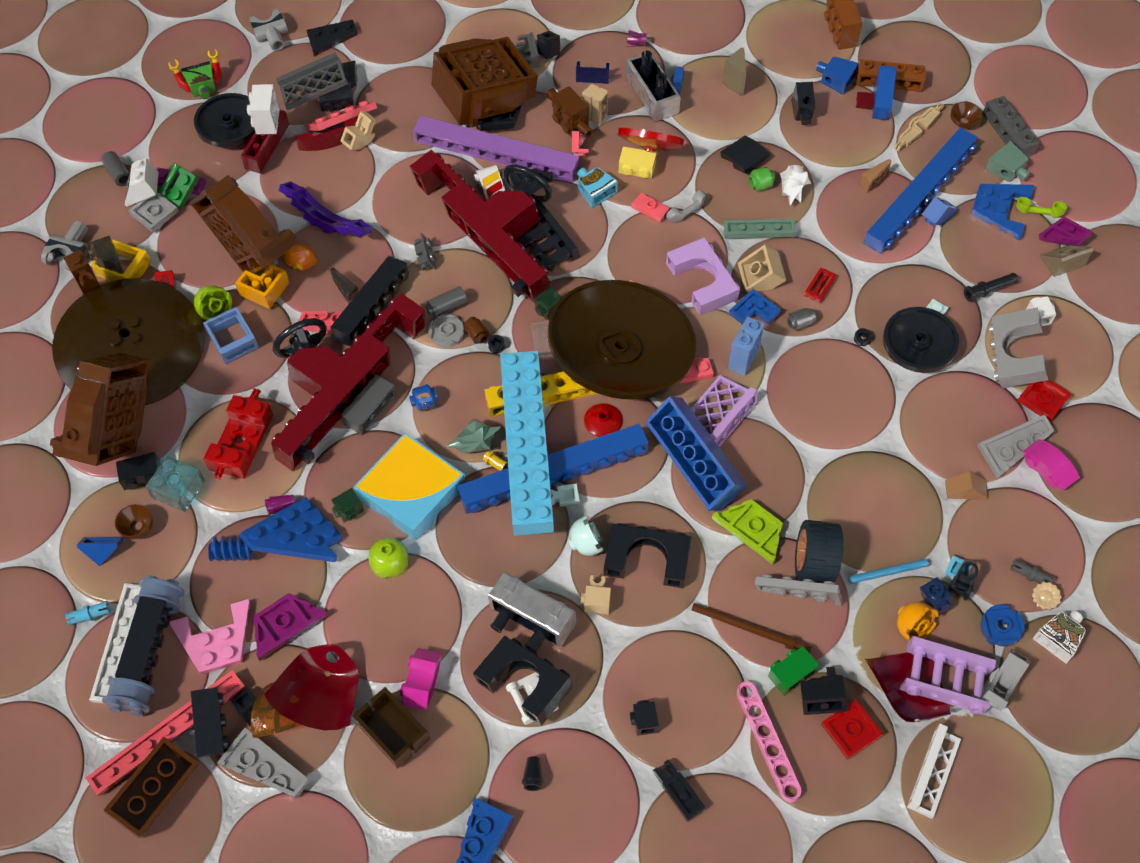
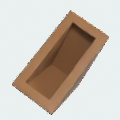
M971 471L945 480L947 499L988 498L985 480Z

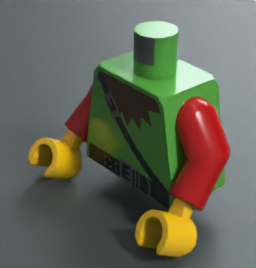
M215 49V56H211L210 50L208 51V56L213 63L207 61L181 68L180 72L178 70L179 63L176 59H174L175 67H172L170 62H168L169 69L175 73L173 75L179 87L186 92H191L193 97L200 96L202 99H208L210 93L216 91V85L219 84L222 77L220 63L217 61L219 58L218 51Z

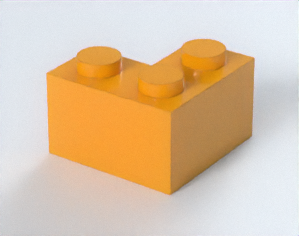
M270 264L261 276L245 270L235 282L241 297L268 309L273 306L289 284L286 270Z

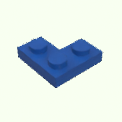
M752 289L729 310V315L742 325L747 316L752 317L754 314L769 324L780 314L781 309Z

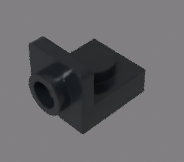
M248 687L230 700L249 726L267 714V711Z

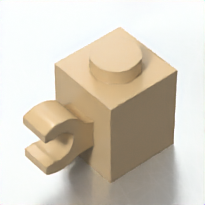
M591 575L590 586H586V592L581 593V605H584L585 613L609 615L611 588L604 587V576L601 577L600 583H595L594 575Z

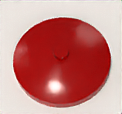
M618 128L617 133L622 139L645 147L644 151L654 152L655 149L670 150L683 148L686 143V139L641 129Z

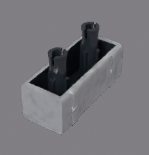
M645 50L641 55L627 59L626 78L653 120L656 122L678 114L681 97L652 52Z
M506 572L502 574L488 595L491 609L498 612L490 627L494 631L501 633L509 619L527 628L534 633L525 647L532 649L536 653L544 639L561 648L576 625V613L573 609Z

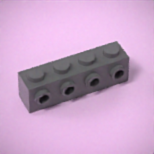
M1002 96L987 101L983 114L1005 145L1011 141L1027 157L1035 155L1040 143L1006 97Z

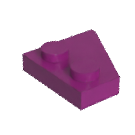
M1063 216L1041 232L1039 240L1079 246L1091 237V230Z

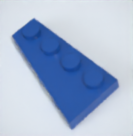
M474 798L471 816H469L467 822L468 827L465 838L462 840L460 856L456 863H490L514 819L512 815Z

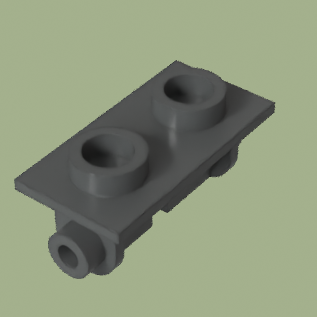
M421 233V239H416L414 243L416 255L419 256L417 257L419 268L422 271H426L432 266L436 270L435 262L437 259L432 251L433 243L430 238H426Z

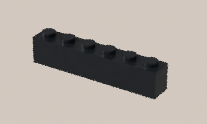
M388 255L330 326L333 340L350 347L354 344L357 336L363 333L375 316L379 315L383 306L388 304L390 297L398 291L402 282L407 280L409 271L406 262Z

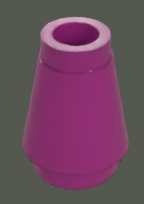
M293 495L269 496V499L264 500L268 515H274L295 503Z

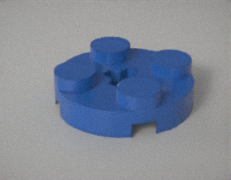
M994 605L982 616L980 623L981 631L986 637L987 642L991 645L1003 647L1014 645L1019 641L1025 629L1022 616L1018 612L1015 613L1007 605ZM999 621L1007 625L1005 630L998 627Z

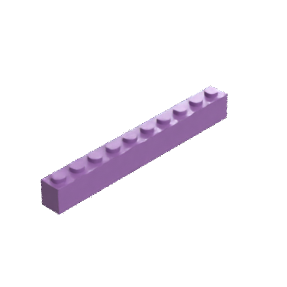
M420 116L413 129L414 142L503 165L517 164L529 169L538 168L541 171H552L553 178L569 182L574 181L579 169V156L432 118Z

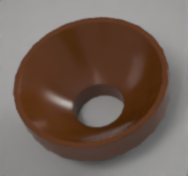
M962 101L952 107L950 117L957 126L972 128L980 122L982 111L976 104ZM959 119H967L968 123H962Z
M137 504L129 505L123 508L116 516L115 528L126 539H138L149 532L153 519L146 507ZM141 522V529L137 531L131 529L134 523Z

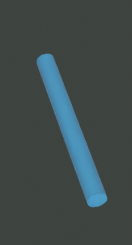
M927 559L851 575L849 576V582L853 584L928 567L929 563Z

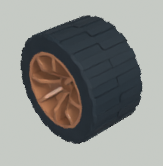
M804 520L802 522L795 550V574L799 581L810 579L815 581V583H823L825 581L836 582L841 569L844 544L840 524Z

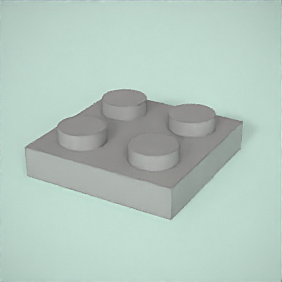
M157 192L156 195L138 202L128 212L134 219L153 233L177 214L179 210Z

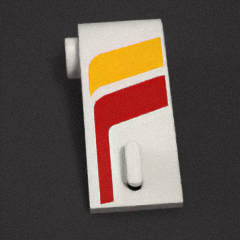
M496 165L476 170V174L473 175L476 185L479 184L482 187L486 200L498 191H505Z

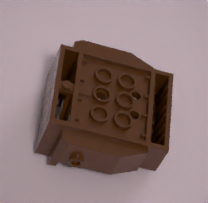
M509 37L494 40L474 38L446 44L433 54L431 85L459 125L469 124L471 127H475L478 124V119L511 112L522 105L525 100L535 98L538 75Z
M227 175L189 203L241 271L244 272L246 270L254 273L264 269L296 245V237L290 229H284L276 233L255 203L238 187L239 185L236 180Z
M117 353L80 361L77 368L78 377L75 378L67 400L63 434L50 440V446L53 448L52 455L98 466L135 453L137 440L142 430L147 395L146 377L149 359Z

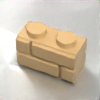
M590 84L587 89H584L582 98L589 106V121L592 120V122L599 125L607 117L608 90Z

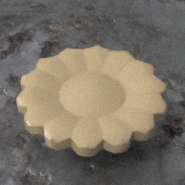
M1051 582L1037 584L1032 593L1033 602L1036 603L1037 607H1041L1042 610L1056 608L1060 604L1062 597L1060 590L1057 589L1056 585H1052Z

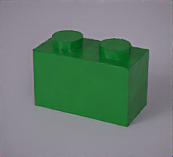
M804 646L798 650L796 648L792 649L787 653V658L783 661L777 660L770 666L768 677L784 696L799 686L800 681H806L814 675L819 668V664Z

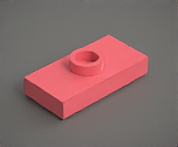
M640 193L631 204V208L659 223L662 222L670 210V207L643 193Z

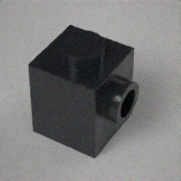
M551 31L538 34V54L546 59L559 55L560 35Z
M641 700L633 704V712H629L631 725H635L637 736L658 733L659 724L655 702Z

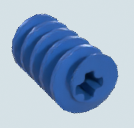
M238 535L236 541H234L233 536H230L228 541H226L225 536H222L220 541L217 540L216 536H213V540L208 548V557L210 561L214 559L221 561L222 558L225 561H229L230 558L233 561H237L238 558L241 561H245L246 558L251 561L253 559V551L242 541L240 535Z

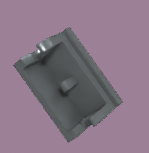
M533 32L518 36V40L525 41L516 43V48L532 68L539 67V55Z

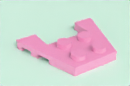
M249 599L230 604L234 624L193 635L188 616L169 622L201 675L243 662L245 634L251 606Z

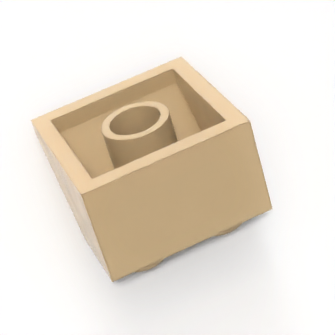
M763 245L738 262L744 289L747 293L752 289L756 291L771 290L786 281L778 251L767 245Z

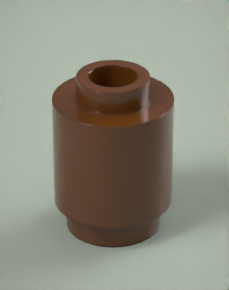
M476 317L467 319L464 323L465 331L475 344L486 342L489 331L481 320Z

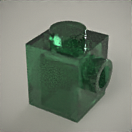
M552 287L535 298L536 313L549 320L555 305L562 296Z
M352 488L331 499L334 506L331 508L336 518L340 517L344 523L355 519L358 514L364 511L361 500Z

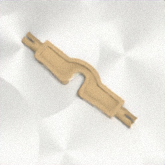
M938 103L934 108L931 106L922 115L914 117L910 121L908 128L899 136L894 149L899 151L903 146L908 147L922 134V129L919 127L928 129L939 117L940 111L944 108L943 103L942 105Z

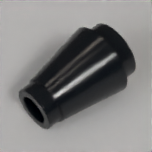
M530 756L527 758L522 784L527 791H538L544 783L540 758Z

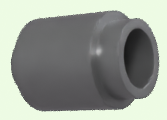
M806 307L789 313L787 318L789 327L794 330L812 325L816 321L814 310Z

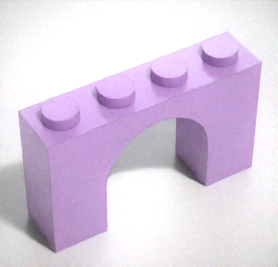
M705 237L667 252L666 264L674 276L691 269L700 268L709 271L716 280L712 284L692 292L691 303L700 316L738 300L740 292L738 283L734 282L730 271L725 269L720 256L715 254L712 244L708 243Z

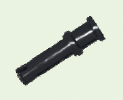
M1010 273L989 282L981 281L975 286H967L964 288V296L968 302H973L978 297H987L990 292L1018 283V278L1012 279L1017 277V275Z

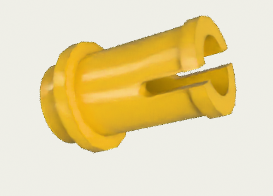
M487 451L483 457L486 465L489 464L499 471L508 467V462L495 455L494 451Z

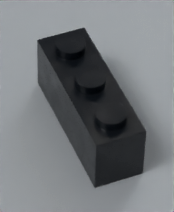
M217 687L191 691L197 757L202 758L224 754L225 749L228 748L227 735L223 736L222 727L226 726L225 713L221 714L220 705H224L223 692H219Z

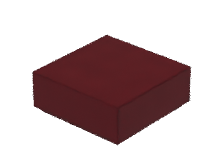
M857 92L856 108L872 110L874 93Z

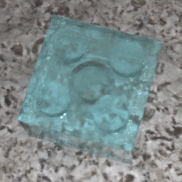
M166 456L145 488L151 498L185 512L206 480L199 469Z

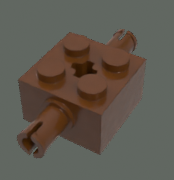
M570 86L559 92H556L554 88L549 89L546 96L553 102L552 116L554 121L559 123L563 131L569 134L571 138L572 131H579V135L583 134L585 138L591 137L593 129L589 127V106Z

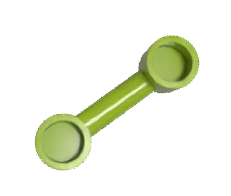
M1020 197L1016 202V207L1024 214L1029 212L1060 217L1064 215L1067 209V205L1061 201L1054 202L1052 208L1031 206L1032 202L1027 197Z

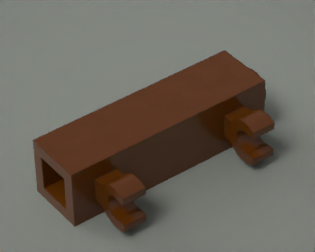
M81 250L63 257L83 295L100 286Z

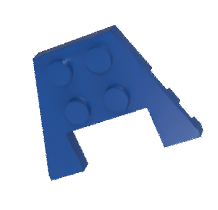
M980 184L971 214L990 225L992 223L997 225L1002 232H1009L1014 235L1015 239L1020 240L1025 224L1007 220L1012 197H1027L1031 200L1035 185Z

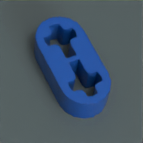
M676 66L672 85L680 94L684 67Z

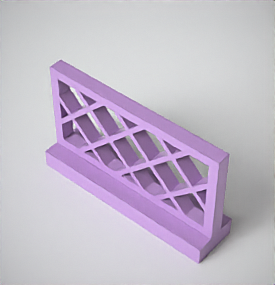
M719 375L691 410L695 414L697 410L706 409L705 415L696 417L699 421L708 419L709 425L704 426V428L710 430V436L720 447L758 402L757 390L752 387L747 389ZM720 383L728 386V389L717 390V387ZM741 392L743 395L733 399L732 393ZM730 394L731 399L720 401L719 395ZM708 397H717V402L706 403ZM732 404L731 410L722 411L721 406ZM719 406L720 412L709 414L708 408ZM721 417L722 421L720 423L711 425L710 419Z

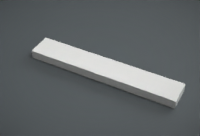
M124 583L89 699L91 702L103 703L102 698L107 695L110 687L107 682L110 678H115L137 607L134 597L139 595L141 589L139 585Z

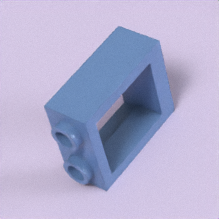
M237 307L227 310L225 313L203 323L225 364L259 348L254 335ZM239 322L246 336L221 347L215 333Z
M747 316L732 343L728 364L729 370L743 376L746 375L760 349L765 323Z

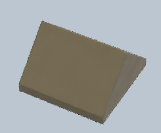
M740 48L725 60L723 84L738 95L743 96L747 70L744 48Z
M1067 245L1040 256L1052 275L1056 277L1084 267L1093 252V247Z

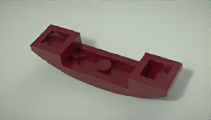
M358 117L343 121L344 127L313 136L312 132L295 136L298 149L301 151H319L343 144L341 138L345 127L355 126Z

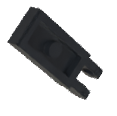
M666 760L664 762L665 768L672 777L667 780L662 771L657 767L653 769V773L685 820L689 822L703 812L706 807L680 771L678 772L672 763Z

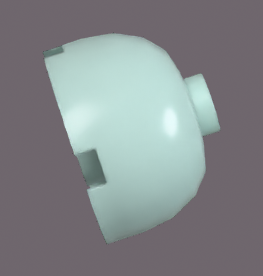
M585 515L571 526V539L568 542L573 551L577 549L582 555L594 556L605 551V546L601 548L600 543L603 542V539L594 522L589 523L587 519L590 517Z

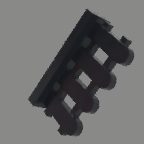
M541 200L535 204L539 212V222L535 224L538 227L529 233L525 232L519 239V243L524 248L531 246L532 248L529 250L528 255L532 254L535 259L540 258L541 261L538 262V265H543L546 270L551 272L554 270L553 267L561 261L567 262L569 256L575 261L580 257L578 247ZM546 236V240L538 245L535 244V242ZM554 248L556 249V251L550 254L549 256H544V254H546L550 250Z

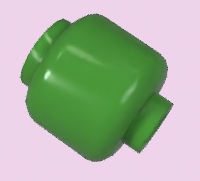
M768 167L752 170L748 177L749 185L756 191L769 189L773 186L775 174Z

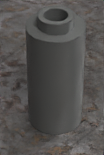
M114 151L104 153L101 157V162L116 185H127L129 172L117 153Z
M458 286L428 300L425 307L429 315L437 317L468 301L461 286Z

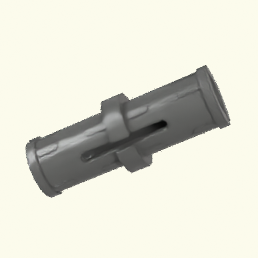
M1016 558L1013 561L1015 565L1012 564L1010 567L1011 571L1027 577L1026 579L1029 581L1033 580L1039 584L1042 582L1048 583V581L1053 583L1054 576L1038 570V567L1034 565H1027Z

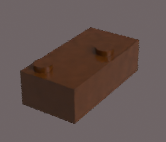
M163 736L105 807L104 813L140 839L196 769L199 762Z

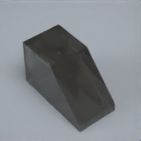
M110 236L89 242L91 249L88 250L89 256L92 261H96L98 267L119 274L124 273Z

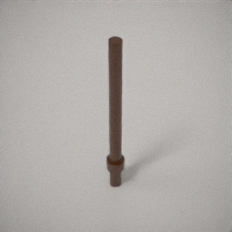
M696 603L692 606L691 611L785 645V648L791 650L796 648L798 650L804 646L810 654L812 646L796 641L797 638L792 636L785 637Z

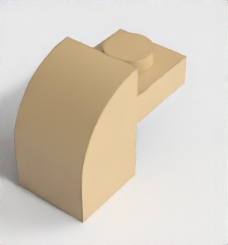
M360 111L356 125L345 127L341 142L350 150L364 148L375 136L372 130L376 119L366 111Z

